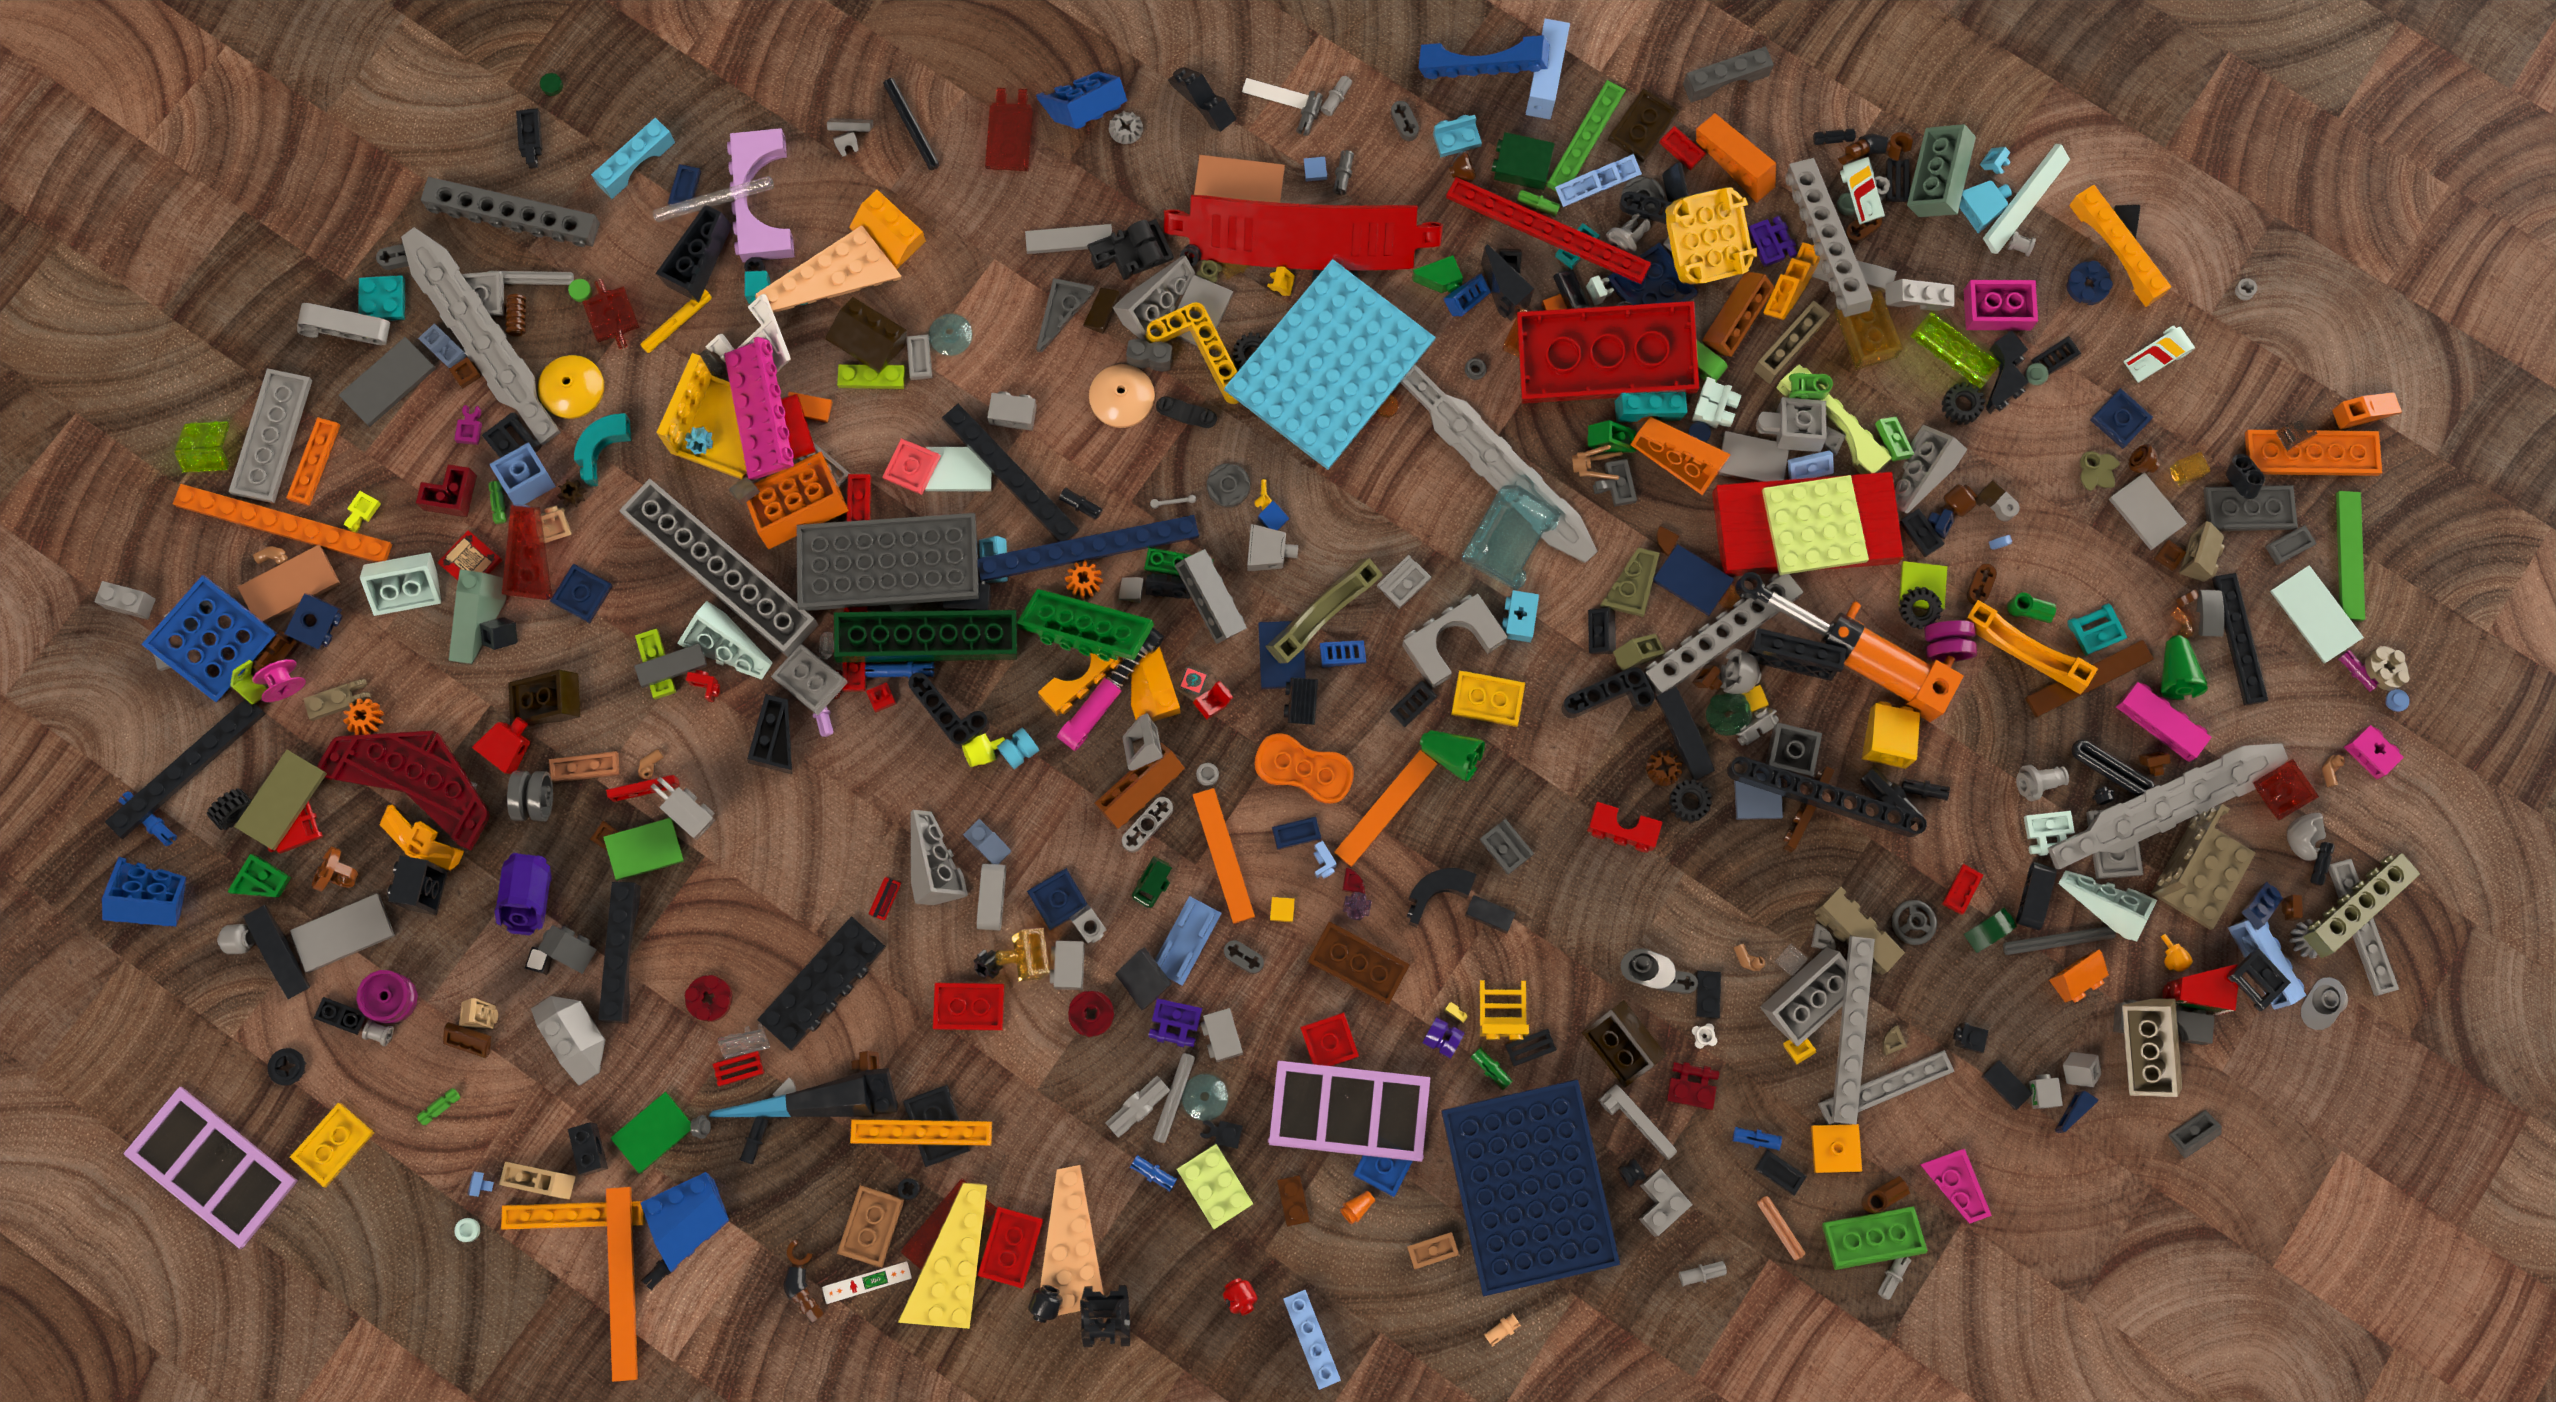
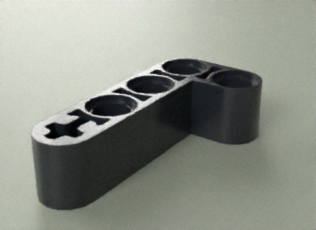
M1633 667L1570 694L1564 700L1561 710L1564 716L1572 719L1627 695L1633 708L1643 712L1650 708L1655 696L1644 672L1639 668ZM1628 676H1636L1638 678L1639 683H1630L1628 680ZM1608 685H1616L1619 691L1617 693L1610 692ZM1587 694H1596L1598 696V701H1590L1588 699ZM1638 696H1646L1648 699V703H1640L1638 701ZM1580 700H1582V703H1580L1575 710L1574 708L1568 707L1570 702L1572 705L1578 704Z
M915 673L909 678L908 684L915 697L956 748L962 749L964 744L988 731L990 727L989 721L983 712L974 711L960 720L926 675ZM916 683H923L927 692L923 693ZM931 698H938L939 702L936 706H928V701ZM945 715L952 716V721L948 724L941 723V719ZM981 718L984 720V724L981 727H973V722L976 719ZM957 733H966L963 741L958 742L955 740Z

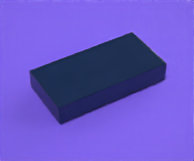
M679 164L668 201L670 207L690 211L701 175L700 168Z
M1316 816L1272 827L1277 850L1321 840Z

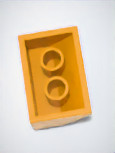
M878 190L873 192L861 204L849 226L854 231L862 225L896 270L926 242L923 231Z

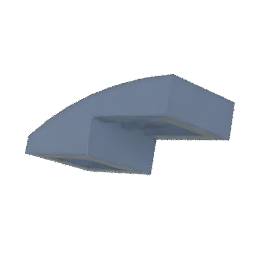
M435 324L418 338L448 368H451L467 357L465 352Z

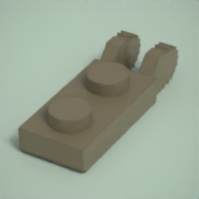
M356 680L349 684L303 698L309 719L314 721L349 709V703L355 705L359 698L363 701L366 698L370 699L371 696L368 692L352 695V691L367 685L366 680Z

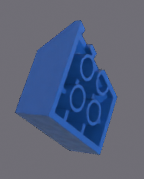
M1099 71L1074 80V85L1055 87V92L1049 95H1044L1043 92L1036 95L1038 101L1054 122L1073 127L1074 129L1084 127L1086 122L1103 117V113L1117 110L1121 107V104L1127 102L1120 77Z
M118 857L102 897V920L176 927L182 911L186 877L162 869L153 871L147 869L145 864L138 862L136 865L127 863L125 858Z
M707 1172L641 1202L654 1243L671 1273L683 1259L690 1257L702 1242L710 1239L729 1221L716 1183Z

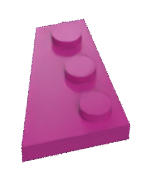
M1965 1149L1919 1164L1969 1224L1992 1216Z

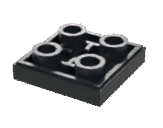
M1145 947L1140 949L1115 973L1141 1010L1146 1009L1172 985Z

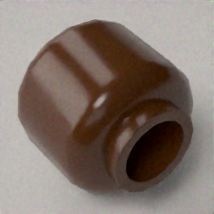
M1957 484L1944 495L1943 499L1946 504L1943 507L1952 511L1953 515L1956 514L1959 517H1963L1976 506L1975 499L1977 495L1968 485L1962 486Z

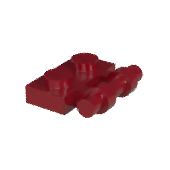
M1673 1062L1672 1071L1679 1072L1680 1077L1679 1079L1670 1078L1666 1101L1713 1110L1717 1087L1708 1085L1709 1079L1718 1080L1719 1071L1711 1070V1067L1703 1066V1068L1691 1066L1688 1062ZM1688 1075L1701 1077L1700 1083L1687 1081Z

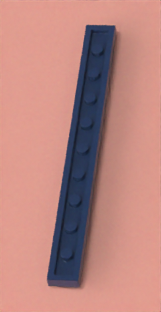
M1190 515L977 558L981 582L1147 549L1148 547L1152 548L1199 538L1195 516Z

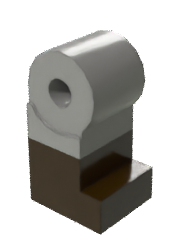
M1993 480L1975 499L1978 506H1981L1983 503L1989 506L2001 521L2011 520L2018 514L2020 508L2018 502Z

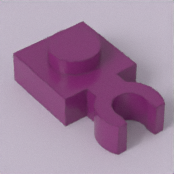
M464 405L462 413L465 418L464 420L458 419L454 441L456 443L479 445L482 423L476 420L481 416V409L476 406L475 412L469 414L470 408Z

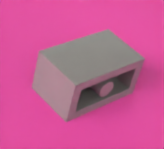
M1003 391L998 392V394L992 393L987 417L989 425L1033 431L1037 409L1036 400L1024 394L1012 396L1010 393Z
M102 581L94 602L105 609L148 620L155 598L143 591Z
M1056 941V947H1051V960H1055V969L1050 970V983H1054L1055 989L1083 990L1084 942Z
M1230 1008L1204 1015V1022L1200 1024L1204 1036L1209 1035L1211 1044H1208L1207 1048L1210 1058L1215 1057L1216 1062L1243 1055Z

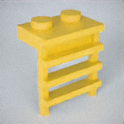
M1480 980V1037H1486V1040H1500V1037H1509V1040H1523V1037L1529 1034V1025H1526V981H1521V990H1485V980ZM1485 995H1521V1004L1485 1003ZM1485 1009H1521V1017H1485Z

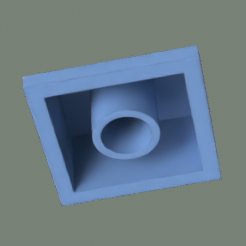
M529 442L489 464L516 509L556 487Z

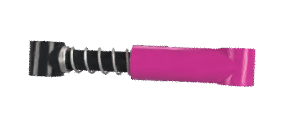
M1152 628L1135 660L1123 658L1122 663L1117 664L1118 668L1111 672V677L1103 678L1074 717L1062 727L1057 738L1073 751L1078 750L1085 742L1091 729L1121 693L1120 686H1123L1124 680L1128 679V675L1131 672H1134L1133 669L1136 665H1140L1139 661L1142 657L1145 658V655L1148 653L1152 654L1157 650L1165 636L1155 628Z

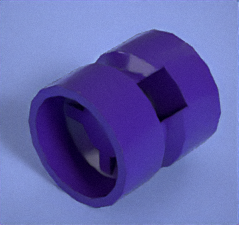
M1436 1017L1422 1043L1432 1049L1439 1048V1053L1451 1059L1465 1032L1456 1027L1449 1028L1447 1022Z

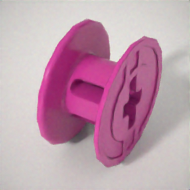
M292 659L277 661L255 673L252 677V681L255 684H268L269 686L262 694L264 702H275L285 699L304 687L305 679L302 677L291 678L289 675L295 669L296 661Z

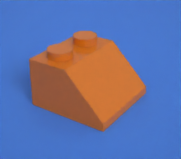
M2099 949L2084 955L2049 979L2065 1003L2071 1000L2076 1003L2086 996L2084 993L2089 988L2095 990L2105 983L2102 979L2109 974L2102 952Z

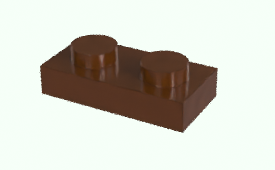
M1300 1175L1277 1180L1287 1227L1310 1222Z

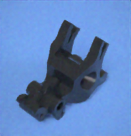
M1119 1285L1118 1291H1110L1108 1295H1103L1101 1292H1093V1286H1085L1082 1298L1080 1299L1083 1346L1093 1347L1095 1345V1338H1100L1101 1341L1110 1338V1344H1115V1335L1120 1336L1121 1346H1130V1315L1127 1286Z

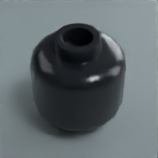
M1042 1285V1287L1034 1290L1028 1305V1310L1033 1315L1034 1320L1046 1323L1047 1320H1053L1057 1317L1062 1305V1297L1058 1289L1049 1285Z

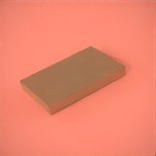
M860 1185L837 1254L883 1268L905 1199Z

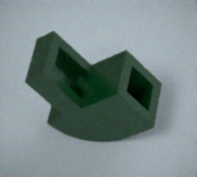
M2002 908L1964 933V936L1975 952L1978 953L2012 932L2017 925L2012 915L2005 908Z

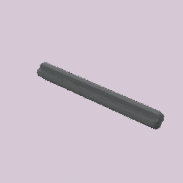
M2107 926L2011 941L2003 944V951L2005 955L2113 939L2116 937V932Z

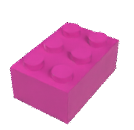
M1970 280L1963 289L1966 330L2031 331L2038 322L2036 280Z

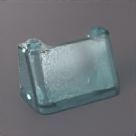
M1505 485L1495 496L1461 559L1469 566L1511 589L1518 590L1526 581V572L1522 568L1542 533L1552 531L1557 527L1559 523L1558 518L1561 513L1521 486Z

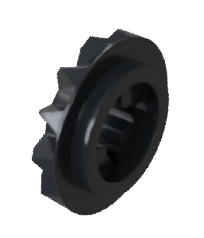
M284 1048L278 1050L271 1056L268 1062L269 1077L276 1084L291 1085L300 1081L302 1075L305 1074L306 1062L304 1061L303 1054L295 1049ZM287 1060L288 1063L295 1065L289 1069V1073L279 1069L286 1065Z

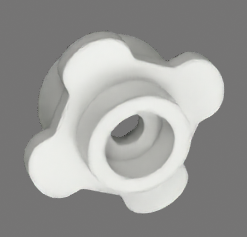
M1708 1023L1703 1027H1693L1692 1034L1695 1035V1046L1701 1049L1706 1045H1716L1717 1038L1715 1037L1712 1024Z

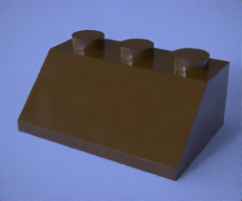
M852 297L840 309L825 340L880 373L905 347L907 330Z
M1624 1000L1582 1032L1624 1088L1667 1056Z

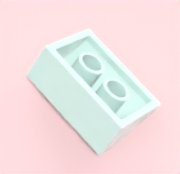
M431 552L363 565L360 580L374 616L441 604L438 573Z

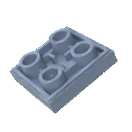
M1756 773L1759 780L1765 781L1766 776L1764 773ZM1778 778V783H1779L1780 786H1781V778ZM1734 780L1736 820L1783 818L1781 795Z

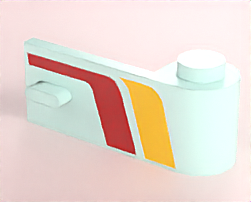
M1869 157L1843 165L1844 170H1841L1840 174L1843 183H1848L1859 224L1884 217L1885 214Z
M2172 326L2163 332V337L2123 361L2137 383L2174 360L2183 358L2195 349L2181 327L2176 328Z

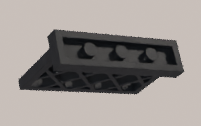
M1757 628L1755 638L1747 652L1757 659L1758 664L1832 681L1836 673L1843 670L1846 648Z

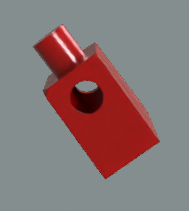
M516 717L511 725L498 722L472 748L502 772L512 774V772L517 770L530 744V741L522 735L528 723L519 717Z

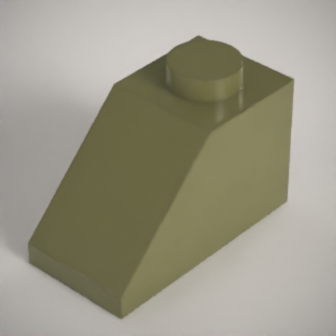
M1656 633L1632 639L1613 651L1616 662L1623 671L1633 667L1637 668L1666 653Z

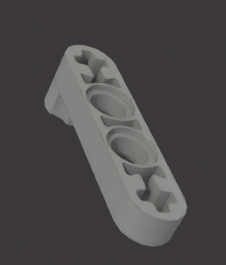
M1613 1085L1598 1099L1602 1107L1611 1115L1621 1109L1667 1160H1670L1677 1153L1675 1147L1618 1085Z

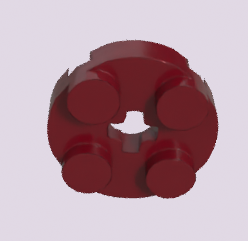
M714 975L701 976L695 979L689 985L684 995L685 1005L689 1013L701 1021L714 1022L723 1018L729 1012L733 998L730 986L723 979ZM706 993L714 994L715 997L712 998V1004L703 1002Z
M1084 991L1076 995L1071 1001L1068 1011V1018L1072 1028L1078 1034L1089 1038L1104 1034L1111 1027L1115 1016L1110 999L1097 991ZM1088 1008L1091 1010L1095 1008L1097 1010L1094 1020L1092 1018H1085Z

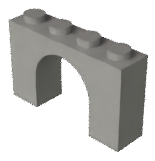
M1479 594L1473 597L1471 595L1466 596L1456 608L1452 606L1447 608L1437 620L1432 618L1423 624V629L1418 632L1413 630L1405 635L1402 646L1431 689L1451 678L1452 675L1451 670L1438 653L1436 647V638L1444 629L1453 626L1468 629L1474 634L1487 654L1506 643L1507 635Z

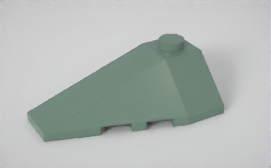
M460 569L455 598L449 661L473 664L482 647L480 623L497 618L501 608L506 603L509 579Z

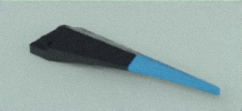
M889 1068L864 1070L793 1093L714 1110L709 1114V1117H873L874 1114L897 1112L898 1103Z

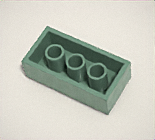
M1965 124L1925 129L1907 206L1918 217L1958 214L1976 136Z

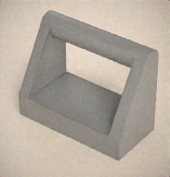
M1148 713L1140 716L1122 737L1127 766L1132 771L1163 758L1157 727ZM1143 737V746L1134 754L1132 742Z

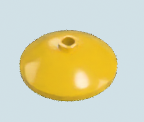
M567 355L555 359L545 367L538 381V395L543 406L553 415L565 419H575L589 414L598 406L604 393V379L599 368L589 359L577 355ZM570 379V383L565 385L564 381Z

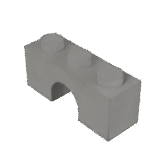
M1900 279L1885 284L1886 306L1906 307L1920 305L1921 310L1940 311L1955 307L1954 285Z

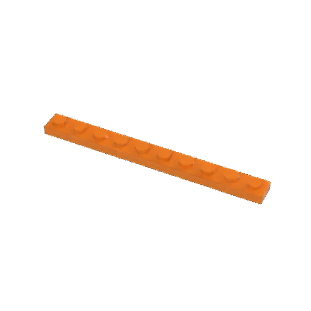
M180 484L173 505L179 508L311 545H320L322 548L372 562L386 561L393 545L384 540Z

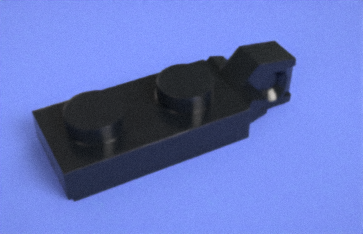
M538 108L516 111L519 151L522 158L526 157V164H528L529 169L538 168L537 156L542 155L540 111Z

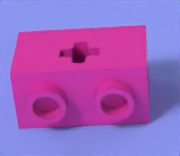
M2371 725L2361 729L2344 746L2376 780L2386 776L2404 758L2400 754L2399 749L2395 745L2390 744L2383 737L2379 729Z

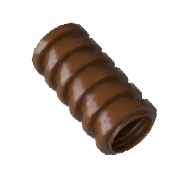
M510 294L506 297V314H508L506 315V333L511 336H522L526 333V329H524L526 327V316H524L526 315V297L521 294Z

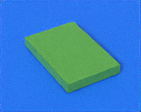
M671 818L604 836L616 881L684 862Z

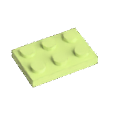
M1217 1144L1177 1169L1213 1229H1216L1253 1205V1202Z

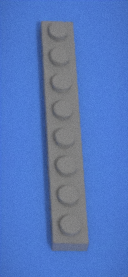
M1849 936L1832 1122L1857 1125L1875 939Z

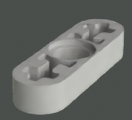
M1157 798L1123 835L1122 845L1126 851L1137 852L1171 816L1173 805L1168 798ZM1159 803L1161 805H1164L1166 803L1168 804V811L1166 813L1162 811L1158 815V818L1161 819L1158 822L1157 819L1149 813L1153 811V813L1156 814L1159 810V807L1157 805ZM1144 819H1151L1154 822V827L1151 830L1145 831L1141 828V822ZM1138 828L1139 832L1145 835V837L1142 838L1140 835L1136 839V846H1127V838H1134L1137 835V832L1134 830Z

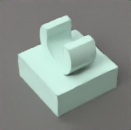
M1598 275L1592 277L1588 282L1586 288L1594 305L1603 303L1605 298L1613 293V288L1605 289L1604 285L1608 284L1609 278L1601 280Z

